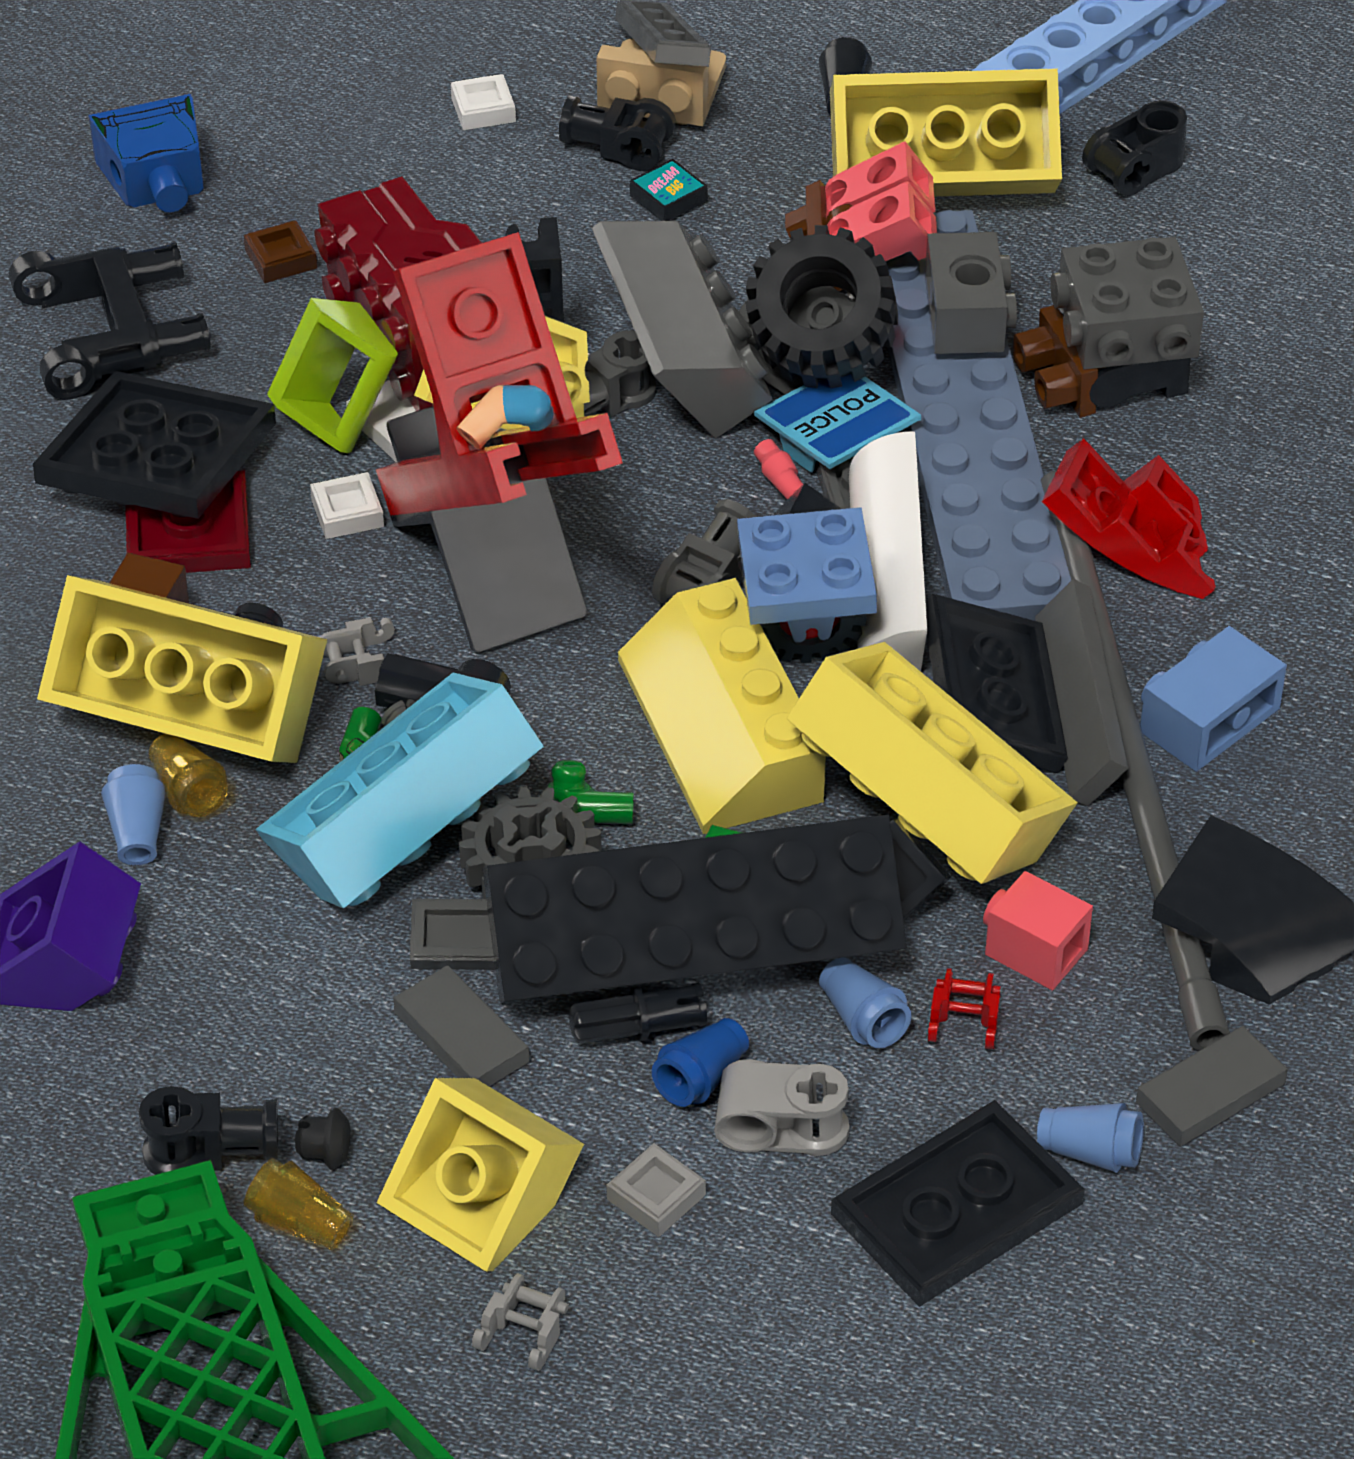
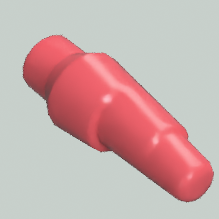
M772 439L763 440L755 447L754 455L761 463L763 475L788 500L803 485L797 476L798 470L789 453L780 450Z

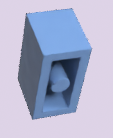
M1228 626L1209 641L1203 640L1197 643L1190 650L1186 658L1167 672H1158L1148 681L1141 695L1143 706L1140 727L1142 734L1197 772L1280 709L1287 664L1231 626Z

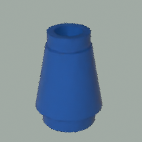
M723 1018L717 1023L663 1046L652 1066V1078L660 1094L670 1103L680 1107L705 1102L720 1084L723 1070L730 1063L738 1061L741 1055L748 1050L749 1039L745 1030L733 1019Z

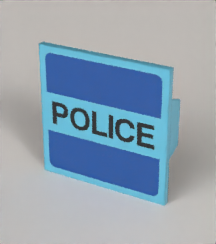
M851 374L841 377L842 387L830 388L828 380H819L817 388L802 385L754 411L755 417L779 433L783 450L789 453L791 459L811 473L814 471L816 461L831 469L855 456L868 443L883 436L895 434L921 420V414L867 377L854 382Z

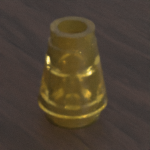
M163 734L153 741L149 748V759L159 774L160 781L165 785L166 796L172 808L179 813L192 817H204L215 812L223 804L228 793L227 776L223 766L181 737Z
M275 1158L268 1160L254 1177L244 1198V1207L255 1213V1222L314 1244L323 1245L331 1251L342 1242L354 1219L353 1213L343 1208L342 1204L293 1161L283 1164Z

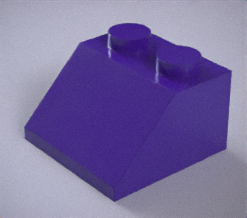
M79 841L0 894V1005L73 1011L97 995L101 997L109 993L118 982L123 971V964L120 962L126 938L136 923L137 914L134 912L141 883Z

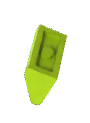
M311 298L267 395L277 409L342 453H351L398 353L360 303ZM355 348H357L370 358L341 418L330 404V401Z

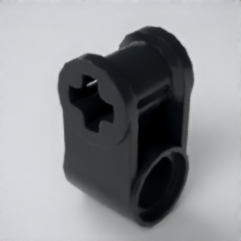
M1153 101L1145 104L1136 112L1096 131L1084 147L1082 154L1083 164L1092 172H1102L1113 180L1114 188L1123 196H1131L1138 193L1148 184L1182 167L1185 156L1186 111L1180 105L1170 101Z

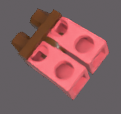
M906 141L829 179L826 186L821 180L805 186L806 205L785 214V228L790 239V232L802 228L804 236L815 234V225H827L829 234L836 236L841 227L852 231L855 243L862 237L873 244L875 256L881 254L885 262L909 251L912 252L918 261L926 258L927 234L937 233L936 216L933 214L936 212L933 176ZM833 287V288H835V289L838 290V291L843 290V289L838 288V287Z

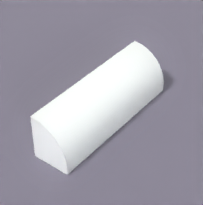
M900 432L883 436L865 445L854 456L849 470L850 508L862 507L877 594V613L866 614V626H861L862 635L857 641V649L886 642L921 671L927 634L916 438L915 432Z

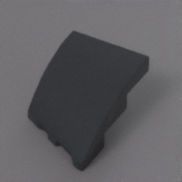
M1210 815L1154 900L1152 919L1213 944L1209 967L1212 981L1268 1005L1292 993L1299 983L1306 980H1315L1332 971L1336 960L1354 951V902L1311 868L1281 849L1213 815Z

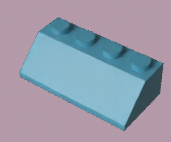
M452 673L255 830L262 840L321 900L341 908H345L347 905L355 906L374 895L381 886L379 879L394 867L409 864L421 857L431 846L429 839L446 825L458 824L473 815L481 805L479 799L497 784L505 785L520 777L530 766L528 759L544 746L502 684Z

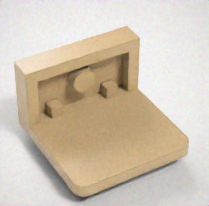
M634 39L623 41L621 47L602 45L597 55V106L610 108L615 97L631 101L650 98L667 105L675 115L676 124L703 126L726 69V55L722 52L711 50L709 67L655 63ZM648 113L644 117L648 118L650 114Z

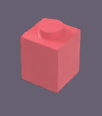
M1024 871L1007 891L1004 889L998 890L985 909L983 923L988 926L985 955L1053 991L1088 950L1093 905Z

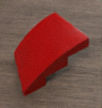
M1084 438L1066 451L1041 501L1058 519L1090 546L1122 567L1149 581L1200 599L1205 598L1215 590L1214 579L1202 571L1200 557L1208 551L1206 535L1201 527L1202 515L1199 499L1159 455L1123 481Z

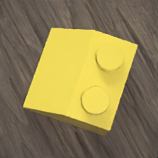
M435 1078L377 1200V1204L484 1271H493L554 1208L584 1144L476 1078Z

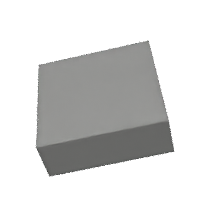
M655 1143L607 1184V1200L657 1237H660L706 1195V1180Z

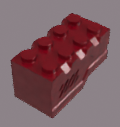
M403 176L383 182L378 187L366 191L359 190L317 204L321 228L315 229L314 235L319 253L327 263L328 275L322 276V286L326 299L360 303L398 353L388 374L396 397L400 401L408 399L416 411L433 406V403L414 396L424 369L393 271L481 244V241L467 224L436 220Z

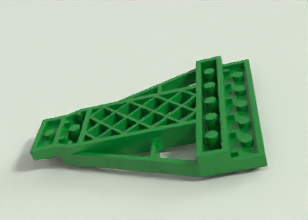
M211 1160L72 1197L75 1216L87 1253L82 1283L85 1298L55 1459H77L89 1387L91 1382L97 1377H104L107 1380L130 1459H166L180 1437L208 1448L202 1459H224L225 1457L231 1459H286L284 1457L295 1440L297 1441L302 1459H325L322 1451L324 1446L385 1428H389L418 1459H454L257 1255L252 1238L228 1213ZM231 1309L242 1312L229 1332L202 1321L205 1316ZM257 1323L266 1348L246 1340ZM281 1326L293 1328L364 1403L324 1415L311 1414ZM164 1328L171 1331L157 1352L131 1341L133 1336ZM189 1339L216 1350L203 1371L175 1360ZM233 1358L261 1369L248 1390L220 1379ZM120 1360L144 1370L130 1391ZM162 1378L190 1389L175 1411L148 1399ZM276 1381L285 1406L265 1398ZM207 1397L235 1409L221 1430L193 1419ZM252 1417L281 1428L267 1450L239 1439V1436ZM138 1419L162 1429L148 1451Z

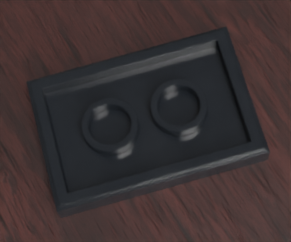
M931 594L926 602L927 641L934 683L1033 766L1058 773L1063 764L1068 760L1043 623L937 594Z
M994 1100L831 1199V1215L920 1307L1082 1205L1085 1189Z

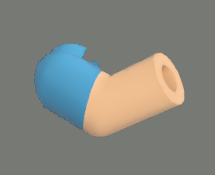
M498 385L488 391L456 429L468 443L477 449H481L503 424L529 426L531 431L545 429L553 420L554 410L551 405L550 396L534 385Z

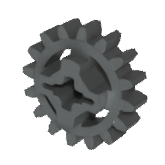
M520 786L518 798L512 800L500 791L494 793L495 807L491 809L480 805L474 813V821H464L462 823V841L459 842L461 868H466V882L469 887L482 885L483 899H486L482 869L487 865L602 851L601 829L594 827V813L591 810L578 813V798L573 795L564 799L561 803L554 801V788L547 787L540 797H531L527 786ZM566 839L573 846L571 851L566 849ZM490 846L495 848L496 856L494 858L488 851Z

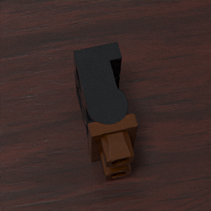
M1054 305L1041 308L1038 328L1014 334L1013 357L1021 372L1044 366L1048 367L1035 371L1034 379L1036 394L1044 409L1070 403L1079 418L1096 414V406L1102 408L1113 407L1123 403L1130 396L1160 389L1166 399L1188 393L1191 358L1083 369L1076 346L1068 347L1065 340L1063 308L1058 309Z

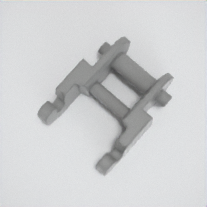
M370 617L345 622V629L330 631L321 635L320 638L327 639L323 656L329 657L330 660L324 669L326 679L335 684L358 680L360 686L377 683L379 668L385 657L383 654L371 656L369 652L365 653L363 647L384 643L393 636L395 629L390 618H383L380 621L382 627L380 630H376L374 622ZM355 652L356 654L352 656L342 657L343 654Z
M517 1273L510 1283L505 1282L502 1289L504 1294L494 1292L482 1314V1329L477 1328L474 1332L472 1346L475 1349L484 1351L496 1330L504 1329L508 1321L538 1331V1348L531 1350L528 1366L539 1371L544 1366L560 1336L559 1315L560 1313H567L569 1304L564 1303L565 1289L558 1287L551 1296L525 1287L524 1275ZM522 1301L542 1308L544 1311L540 1319H536L516 1312L514 1309L518 1302Z

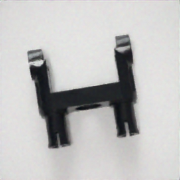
M176 242L127 253L125 248L120 249L117 246L58 259L54 258L50 253L30 251L13 261L9 268V279L16 298L22 303L42 305V308L99 297L110 331L61 341L62 345L52 348L44 355L40 362L39 370L49 394L62 400L75 399L87 393L95 381L108 379L115 371L132 374L155 369L156 365L161 364V358L211 349L209 331L203 313L153 324L151 319H145L135 291L136 286L174 278H184L182 259ZM35 272H46L51 275L49 281L38 288H28L22 285L25 278ZM75 362L82 365L79 372L71 377L58 378L52 375L54 370L64 363Z

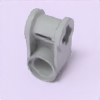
M753 1059L738 1060L730 1063L723 1070L714 1128L716 1138L724 1146L746 1153L774 1151L804 1153L813 1156L834 1153L847 1142L850 1134L849 1120L842 1110L849 1097L847 1079L836 1068L824 1064L765 1063ZM817 1083L823 1085V1101H817ZM813 1119H819L818 1137L813 1135Z

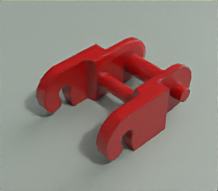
M952 968L946 969L945 979H937L936 987H934L928 1028V1042H937L939 1023L947 1020L948 1011L982 1015L981 1024L987 1028L985 1049L994 1050L1001 986L993 985V973H988L986 982L954 979ZM951 993L984 996L983 1005L950 1001Z

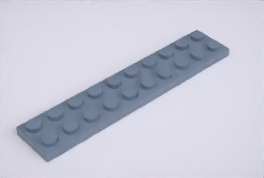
M946 210L933 213L936 216L937 233L978 232L972 210ZM909 251L886 261L889 276L892 277L898 308V325H893L896 337L892 347L888 348L899 399L921 414V420L906 427L907 432H915L918 479L946 597L1035 621V616L1071 581L1055 520L1050 516L1049 509L1041 502L1044 497L1041 478L1044 475L1007 337L1005 335L1004 352L934 354L925 282L926 258L918 261L912 252Z

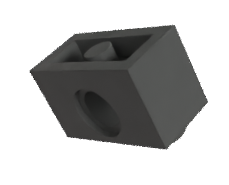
M997 232L927 234L925 282L934 354L1004 352L1006 328H1016L1017 304L1015 293H1005V290H1010L1011 261L1009 255H1000Z

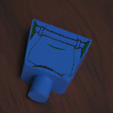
M191 94L89 115L95 162L126 206L139 207L156 203L157 207L164 212H175L186 205L188 196L199 194L204 189Z

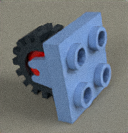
M862 507L737 519L738 542L750 625H761L774 652L779 650L780 659L790 662L796 653L800 655L801 663H812L811 654L820 653L822 661H824L826 657L832 656L831 648L836 647L842 653L851 648L849 638L858 641L861 637V626H866V614L877 613V594Z

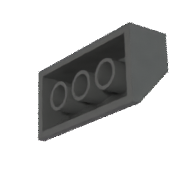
M600 221L592 227V231L654 377L715 439L773 400L763 378L770 373L769 368L752 344L747 343L746 340L753 335L741 313L734 306L731 307L730 302L736 299L735 293L724 276L714 269V266L720 262L719 258L702 234L693 238L678 221Z

